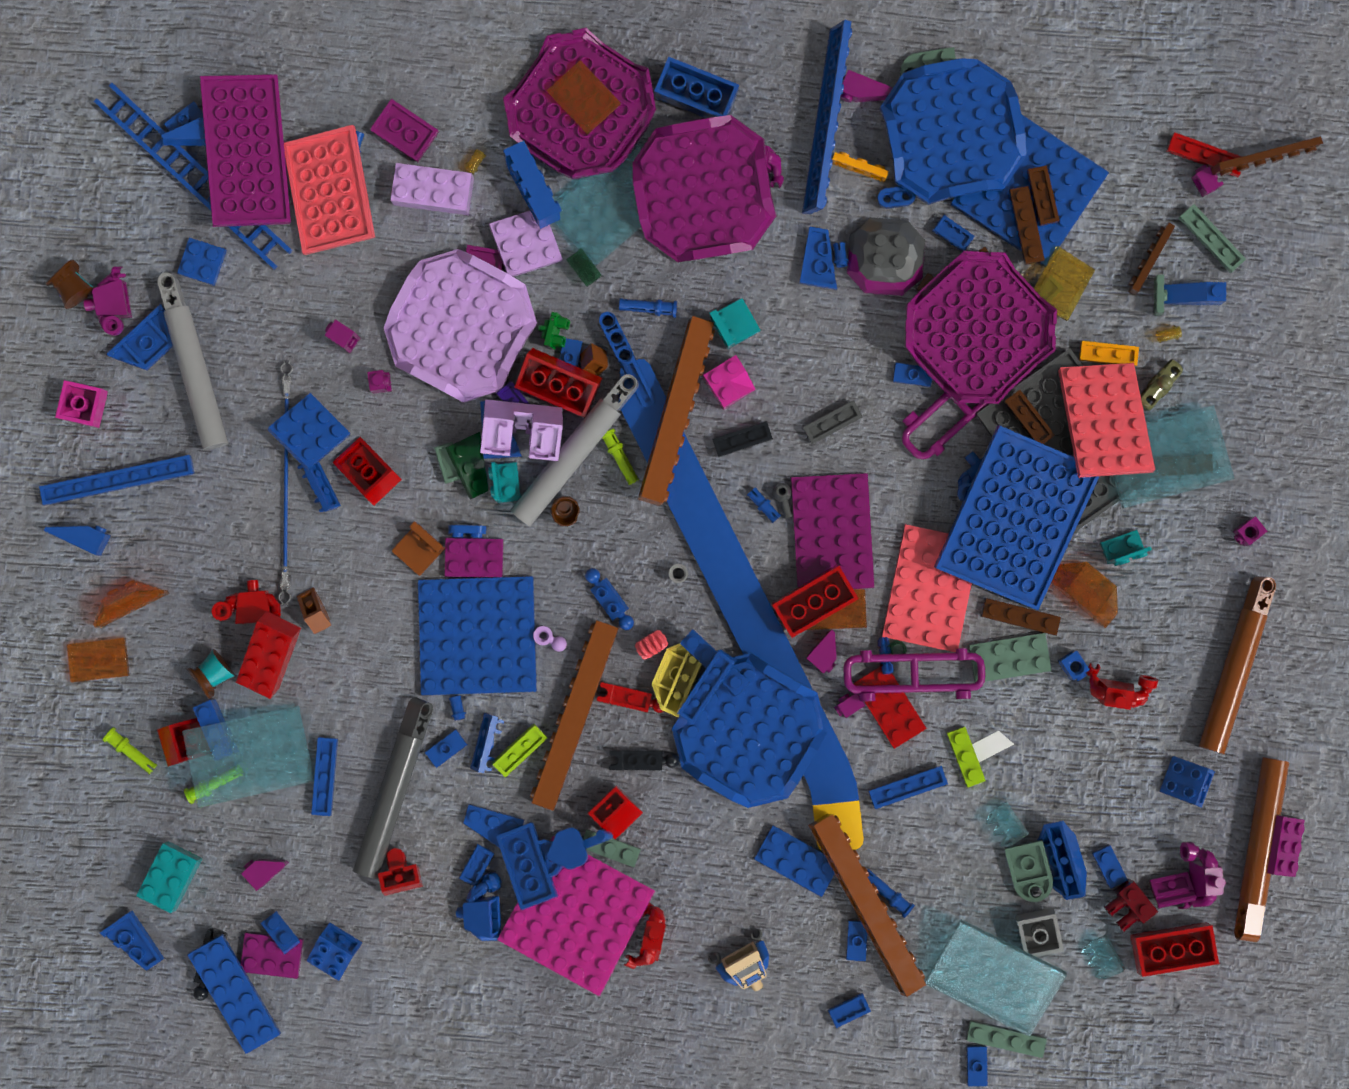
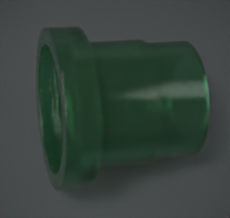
M895 640L888 645L891 654H894L893 647L897 644L902 646L903 651L901 654H906L907 652L906 645L902 641Z

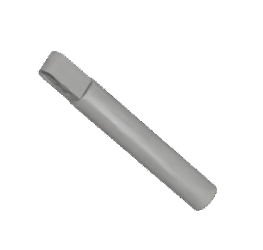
M162 273L158 277L157 282L166 310L164 317L204 451L226 446L229 443L190 308L185 304L179 280L170 273ZM172 279L171 286L165 287L166 280ZM173 297H175L177 300L174 301V304H171Z
M630 374L622 376L604 400L599 399L561 446L558 461L550 460L511 508L510 511L528 526L535 522L621 415L619 411L638 388V380ZM627 379H633L634 385L630 389L624 387V382ZM619 394H621L619 397L621 401L619 403H613V396H618Z

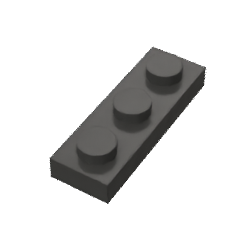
M853 400L804 426L803 429L811 444H814L861 419L863 416Z

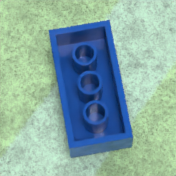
M668 56L654 90V98L704 118L729 115L739 91V84Z

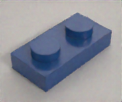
M1107 845L1092 853L1110 889L1128 881L1111 845Z
M277 911L261 923L262 927L284 955L300 943L299 939Z

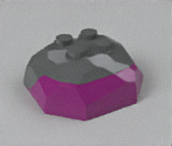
M870 217L849 235L847 274L864 293L903 296L923 278L925 239L908 220Z

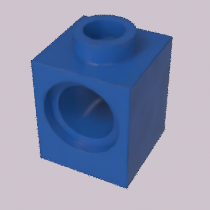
M1077 650L1071 651L1058 660L1070 680L1076 679L1079 681L1086 677V672L1090 670ZM1074 661L1079 665V669L1076 672H1073L1070 668L1071 663Z

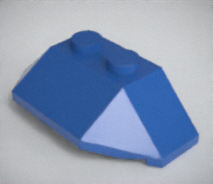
M1064 821L1045 824L1037 841L1043 839L1053 877L1052 888L1066 900L1085 897L1087 871L1076 835Z

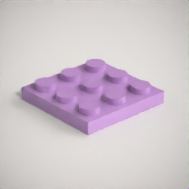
M530 211L489 224L505 271L512 277L563 260L550 225L540 229Z

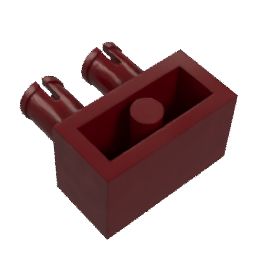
M1131 879L1114 890L1117 897L1104 906V909L1107 910L1111 917L1124 906L1129 909V913L1116 922L1123 932L1135 922L1144 924L1158 913L1142 890Z

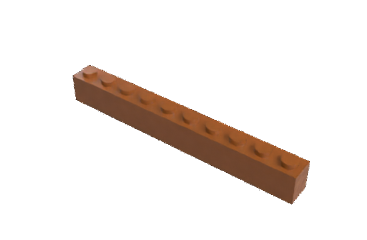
M695 316L688 320L638 500L656 506L667 502L669 497L667 488L669 484H672L675 473H672L673 467L677 466L680 457L677 454L679 447L682 448L685 437L682 435L684 429L687 430L690 419L687 417L689 411L692 412L695 401H693V396L699 390L700 383H698V378L704 372L705 365L702 364L710 351V347L707 346L709 340L712 341L715 333L713 322Z
M597 620L595 624L592 623L588 634H591L589 642L585 641L582 649V652L585 653L583 660H578L575 669L578 671L576 678L572 677L569 685L572 691L570 696L566 695L562 705L565 707L564 713L559 714L556 725H559L557 733H552L549 742L552 743L551 750H546L543 758L546 764L544 769L540 768L536 778L539 780L538 786L533 787L530 798H533L532 804L552 811L556 807L619 629L617 627Z
M826 814L809 824V828L900 994L908 997L926 986L924 973L920 968L916 967L914 955L910 951L908 952L904 937L901 934L899 935L896 930V922L887 914L888 908L884 901H880L876 886L869 881V873L864 866H861L857 851L855 849L852 850L849 844L851 842L849 836L845 832L843 833L840 828L841 822L839 818L833 814Z

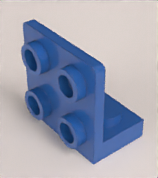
M1173 756L1160 792L1202 808L1215 771Z
M329 923L319 936L307 962L339 981L351 959L362 945V942Z

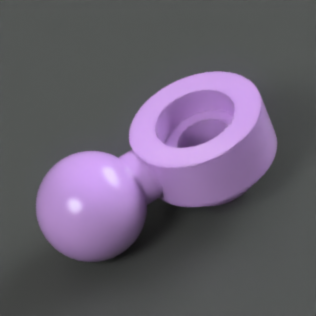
M539 626L534 631L533 638L539 645L550 643L557 652L563 651L567 646L566 640L560 636L553 637L551 629L547 626ZM541 632H545L547 634L545 639H541L539 637V634Z

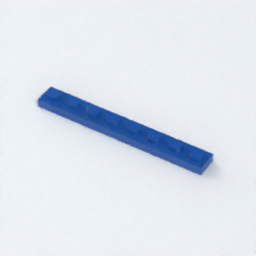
M191 455L39 486L42 504L46 506L193 475L195 472Z

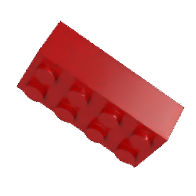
M532 348L525 357L514 388L585 418L591 409L602 377Z
M837 564L771 604L790 637L793 638L859 598L841 567Z
M266 611L256 623L236 683L271 699L281 686L301 627Z
M1207 922L1130 935L1137 974L1142 977L1219 964L1213 925Z

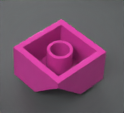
M737 355L703 375V379L723 410L756 390Z
M64 380L55 418L100 428L108 391Z

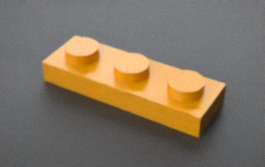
M835 152L832 159L833 165L881 182H885L889 172L882 165L875 164L873 166L862 158H857V160L850 158V155L845 152Z
M1081 341L1079 361L1105 364L1134 363L1136 367L1138 364L1139 347Z

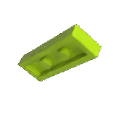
M533 723L491 762L492 765L506 778L547 739V736Z
M964 726L946 733L967 788L985 782V777L966 727Z

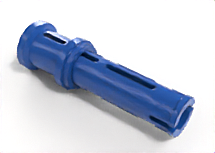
M620 298L619 311L655 313L657 316L671 315L673 318H676L677 301L662 302L661 299H658L656 302Z
M867 869L869 873L868 879L871 884L873 883L876 886L879 894L888 901L889 906L897 909L902 914V917L905 918L915 905L913 903L910 904L902 897L900 892L896 893L870 869Z

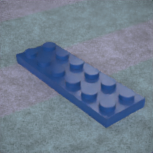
M223 934L187 954L245 1054L281 1034Z

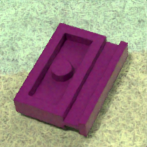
M1188 872L1152 879L1149 882L1158 909L1195 901L1197 898Z

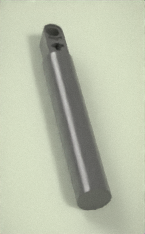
M417 697L412 698L408 702L353 868V872L365 877L378 879V873L381 871L433 712V705L430 702Z

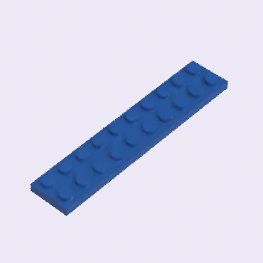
M843 20L835 25L829 32L802 214L810 215L820 211L827 202L825 195L830 183L828 175L833 163L831 155L835 148L834 135L838 129L837 115L841 109V103H839L840 95H842L844 90L842 82L847 70L845 62L850 50L848 42L852 36V21Z

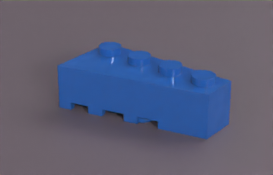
M525 141L504 149L506 167L539 228L542 229L561 220V207L558 201H554L552 190L549 185H546L541 170L538 169Z

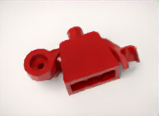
M258 580L247 581V592L231 594L226 597L224 602L215 603L211 610L213 617L219 621L229 619L236 610L235 624L257 623L266 611L281 618L280 603L269 591H259Z
M1090 663L1088 666L1090 670L1086 672L1090 677V692L1093 697L1104 706L1127 710L1144 705L1148 700V694L1157 688L1159 681L1152 676L1140 675L1138 684L1141 687L1140 691L1134 692V684L1098 678L1097 675L1101 669L1099 664L1094 669Z
M651 903L648 904L642 916L644 917L648 914L649 920L646 921L640 954L637 957L629 954L625 956L628 962L623 965L631 969H635L637 966L650 965L655 961L658 962L666 920L664 912Z

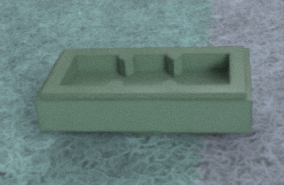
M1157 275L1154 278V315L1162 316L1164 313V301H1167V290H1164V275Z
M453 442L434 447L445 484L460 480L446 450V447L452 445Z

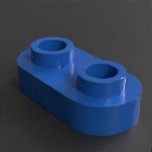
M902 187L885 188L879 192L877 202L884 209L906 207L914 202L916 195ZM907 194L909 199L904 200L902 195ZM884 197H889V198H890V201H889V202H885V201L883 200V198H884Z
M448 525V533L452 534V537L463 538V534H471V538H482L483 534H486L487 526Z

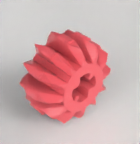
M656 630L636 642L635 648L642 659H648L665 649L669 643L661 630Z

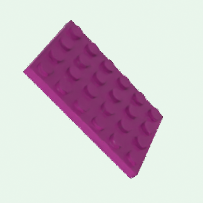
M868 473L791 477L797 587L838 564L853 589L875 588Z

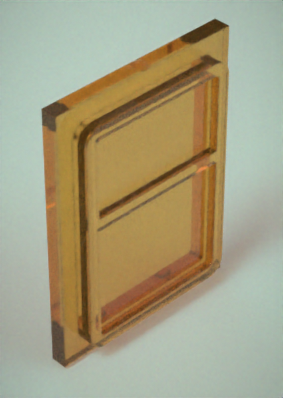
M581 60L547 90L550 96L587 135L621 105V102Z

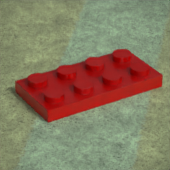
M883 665L853 683L855 686L899 685L893 674L882 673ZM875 693V701H864L893 749L927 729L905 693Z

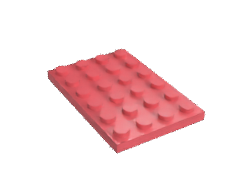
M349 125L285 142V159L302 253L308 255L375 238L355 126Z
M1134 363L1060 367L1058 373L1078 478L1153 473L1155 466Z
M905 524L881 637L956 653V649L959 648L972 583L934 567L949 533Z

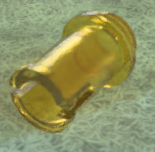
M476 149L468 163L465 162L464 169L474 175L475 172H478L477 168L486 155Z
M1173 325L1172 328L1156 331L1157 341L1161 343L1172 339L1179 340L1182 337L1180 326L1176 327Z

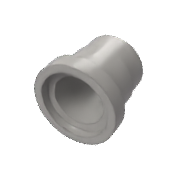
M675 564L670 568L669 578L673 582L682 583L687 579L688 571L684 565ZM677 568L682 569L684 572V576L681 579L673 577V571Z

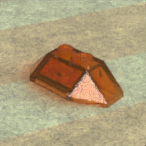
M1088 562L1059 564L1051 584L1101 626L1106 628L1118 614L1117 586Z
M129 581L124 584V588L120 590L118 588L113 589L107 593L108 596L102 598L93 625L95 628H102L168 595V590L144 582Z

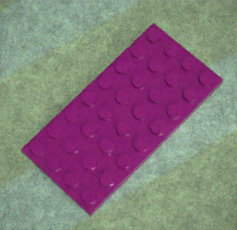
M278 74L200 76L212 226L291 224Z

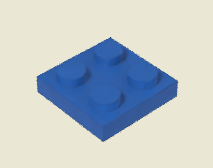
M189 237L177 274L215 286L227 250Z

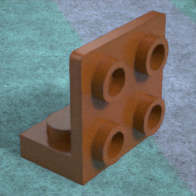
M414 521L410 525L411 530L392 549V552L418 576H421L445 550V547Z

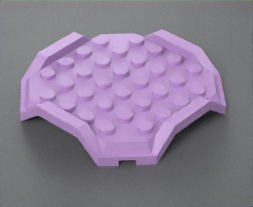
M456 249L417 263L406 278L390 308L384 325V331L395 367L464 403L485 395L497 393L504 387L509 372L527 338L537 326V320L524 283L474 255Z

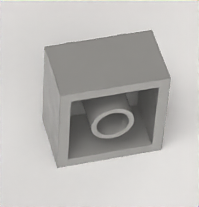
M1054 908L1015 915L1025 959L1064 952Z

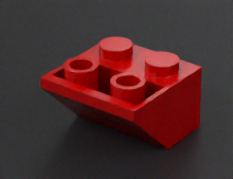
M617 785L588 812L602 829L612 832L615 840L643 813Z

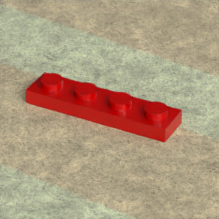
M1176 132L1172 134L1166 151L1207 167L1210 166V168L1220 162L1242 157ZM1236 169L1232 170V173L1229 175L1239 177L1241 172H1238Z

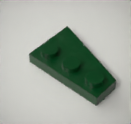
M480 432L446 447L447 453L469 499L471 500L488 492L483 453H480Z

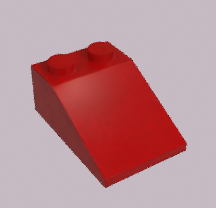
M361 437L332 462L373 506L402 480Z

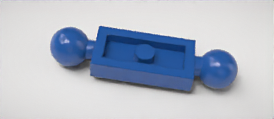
M591 568L587 570L585 578L589 583L595 585L590 590L612 621L618 617L619 626L623 630H630L634 625V620L631 616L625 615L624 612L629 608L607 578L602 581L600 580V572L597 569Z

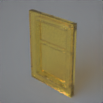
M1057 246L1038 279L1034 290L1057 309V316L1068 321L1095 269Z

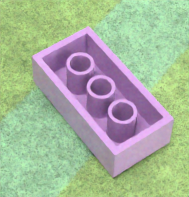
M396 163L391 202L394 206L469 216L474 177L472 173Z

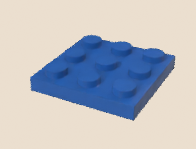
M311 393L268 427V431L307 471L350 436V432Z

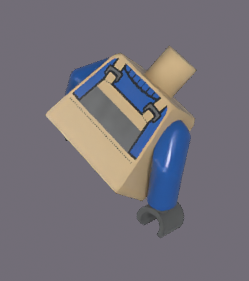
M758 929L760 933L758 938H754L752 931L750 932V937L756 941V944L751 942L721 959L718 952H714L717 956V961H713L710 956L708 957V961L716 965V970L725 982L734 986L739 985L742 989H746L751 986L753 991L762 989L763 983L761 980L767 976L765 970L769 964V953L764 941L761 940V930Z

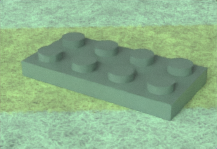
M1045 633L968 645L969 652L977 653L984 660L985 682L1052 671ZM971 660L974 682H976L978 679L977 663Z

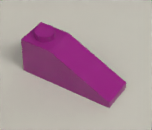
M848 70L843 81L844 90L840 97L843 101L849 103L852 101L855 103L882 101L887 98L893 87Z

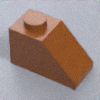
M314 587L297 596L303 618L314 634L331 626L328 613Z

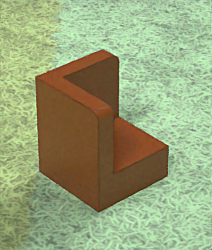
M592 343L580 354L581 369L599 376L608 367L606 350Z

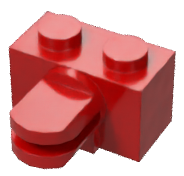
M398 848L391 849L386 856L389 871L378 873L381 892L387 896L423 887L419 867L416 864L407 866L405 853Z

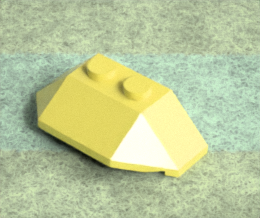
M680 643L666 649L652 682L660 709L676 717L680 716L677 713L690 695L703 666Z

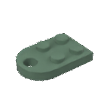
M954 47L919 52L908 56L901 66L900 77L909 69L913 70L924 65L955 60Z
M1043 839L1006 847L1004 850L1017 894L1030 902H1038L1048 897L1052 891L1053 877ZM1037 886L1041 889L1042 893L1039 896H1033L1030 893V889Z

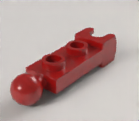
M600 682V686L607 689L608 694L605 697L598 696L596 701L647 713L649 707H652L657 713L664 712L660 709L657 698L655 700L651 699L652 693Z

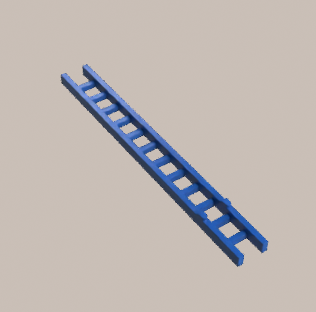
M111 83L109 87L122 99L111 110L97 98L94 102L211 210L210 197L206 200L197 192L208 181V171L180 145L174 146L177 150L166 161L156 153L163 146L162 139L152 149L142 140L153 129L157 130L161 135L166 132L119 88ZM128 103L135 112L123 123L115 114ZM141 116L149 125L137 136L129 127ZM182 154L190 163L178 174L170 165ZM196 167L204 176L192 187L184 178ZM259 225L248 238L239 231L241 226H228L274 270L278 266L266 256L277 243L289 254L293 251L266 225ZM265 231L273 240L261 251L252 242Z

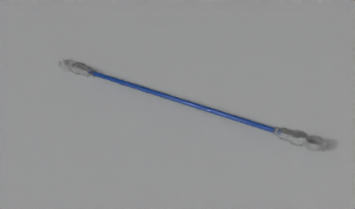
M284 373V376L281 378V384L283 386L286 413L289 411L292 377L290 375L285 376ZM285 447L283 567L279 582L280 590H282L279 594L280 601V595L284 592L283 590H287L286 592L290 595L288 590L291 587L287 567L288 450Z

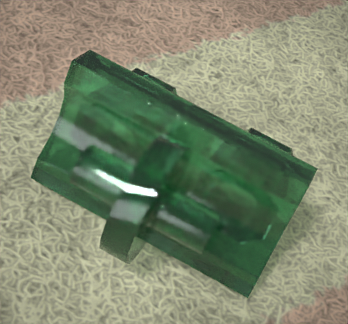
M582 248L566 259L586 287L602 277Z

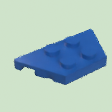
M160 304L115 345L107 355L144 370L151 368L173 347L164 317V306Z

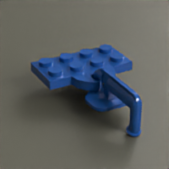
M531 822L496 836L520 910H525L558 897L552 878L558 875L563 867L574 869L585 864L588 859L586 849L611 840L613 838L612 832L601 829L597 831L595 836L583 840L581 833L577 829L568 828L558 832L553 841L539 840L534 823Z

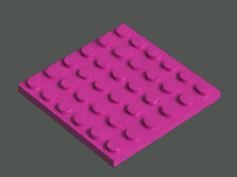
M588 855L586 863L574 869L563 867L559 874L552 878L558 897L525 910H520L517 902L497 940L597 996H601L655 890Z

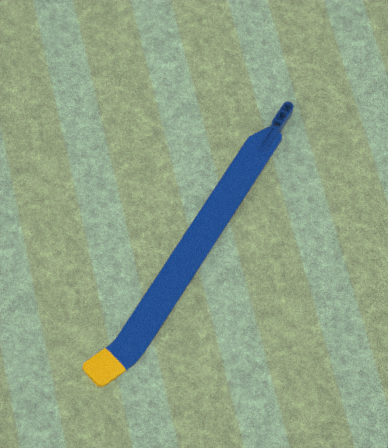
M604 312L599 317V324L621 366L620 379L622 376L630 374L638 380L637 390L622 407L621 411L648 463L666 395L650 364L644 359L636 360L615 315L611 312ZM606 317L612 318V325L605 326L602 323L603 319ZM619 334L622 340L619 343H614L611 341V337ZM627 351L630 353V358L622 360L619 357L620 353ZM627 379L624 382L626 389H630L634 385L633 379ZM683 432L682 436L685 437L682 448L679 447L677 454L680 457L677 466L673 467L672 473H675L673 482L667 488V491H669L667 503L742 653H753L767 664L812 689ZM821 706L827 734L804 773L811 792L814 821L826 814L836 815L841 822L840 828L851 840L849 844L852 850H856L862 846L864 839L857 782L849 760Z

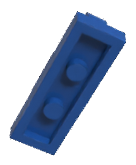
M320 462L308 471L300 464L298 469L303 468L305 471L302 478L308 479L312 490L318 497L314 502H320L322 505L319 512H326L340 507L341 505Z
M484 713L470 767V769L479 773H484L485 770L492 771V768L487 767L486 763L489 760L493 761L494 758L488 755H490V751L494 746V733L501 734L502 732L496 729V725L498 723L504 724V721L495 715Z

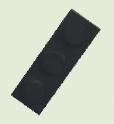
M765 421L712 440L719 458L773 440L768 423Z

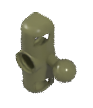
M1174 359L1169 360L1162 370L1148 382L1147 388L1140 395L1145 411H1150L1170 391L1173 383L1183 372L1182 366ZM1146 398L1152 401L1151 405L1147 402Z

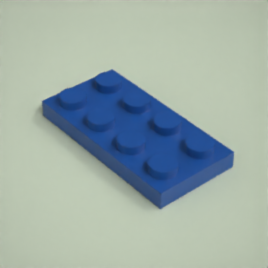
M774 825L770 828L754 857L756 861L821 897L835 874L824 853Z

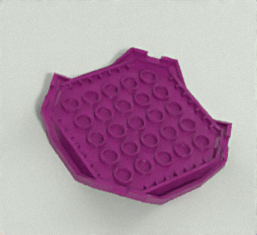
M587 28L572 30L573 32L566 34L547 35L537 59L515 89L503 97L511 139L516 143L525 141L532 156L559 174L571 179L613 172L627 159L639 142L656 111L649 68L635 64L604 44Z
M732 115L656 128L633 161V185L639 220L645 239L677 262L754 250L761 237L777 217L768 176L765 139Z
M963 251L906 304L905 347L920 367L956 403L999 404L1008 392L1029 372L1055 352L1057 309L1034 290L1015 269L1006 253Z

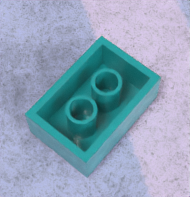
M169 841L163 843L136 896L169 913L175 912L203 858Z

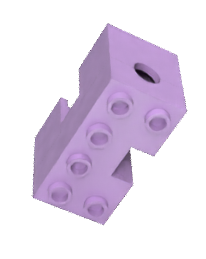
M485 399L480 453L510 456L512 433H516V429L526 430V434H530L529 458L558 461L563 427L562 407Z

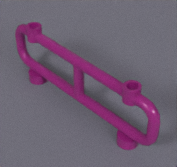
M943 393L920 416L912 411L902 421L907 426L902 433V443L917 459H928L934 454L938 456L945 450L943 445L988 404L978 403L970 409L966 403H956L954 401L965 413V416L927 451L920 452L911 443L909 436L951 398L946 393Z
M967 648L956 649V653L872 654L871 650L860 651V655L850 656L845 661L843 668L846 688L852 693L860 694V701H875V693L955 691L956 699H971V691L980 689L985 683L986 677L984 660L977 653L967 652ZM974 660L977 663L978 679L975 683L919 684L918 661ZM910 661L911 685L855 686L852 683L851 666L854 663Z

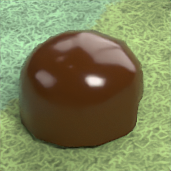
M561 496L555 499L551 506V515L554 522L560 526L567 527L577 522L580 513L577 501L570 496Z

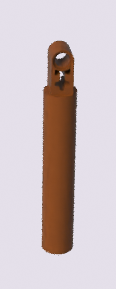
M1257 576L1251 581L1199 743L1201 748L1225 755L1276 590V582L1271 577Z
M1262 757L1234 929L1235 937L1238 940L1258 942L1261 937L1271 874H1268L1267 871L1276 816H1281L1289 768V762Z

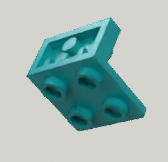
M742 298L719 311L715 309L709 313V317L727 349L760 332L758 324Z
M491 462V467H488L489 478L493 480L494 485L490 486L491 497L498 503L518 501L521 497L517 462L506 464Z
M1138 530L1100 543L1107 564L1114 563V566L1130 562L1129 558L1131 557L1134 560L1148 556L1147 552L1152 550L1151 546L1144 548Z

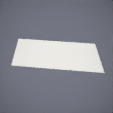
M1000 731L972 744L979 762L1014 745Z

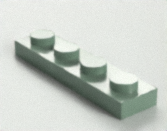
M1195 204L1179 217V220L1229 273H1232L1246 260Z
M975 1021L969 1022L966 1040L969 1042L1043 1058L1047 1041L1045 1037Z

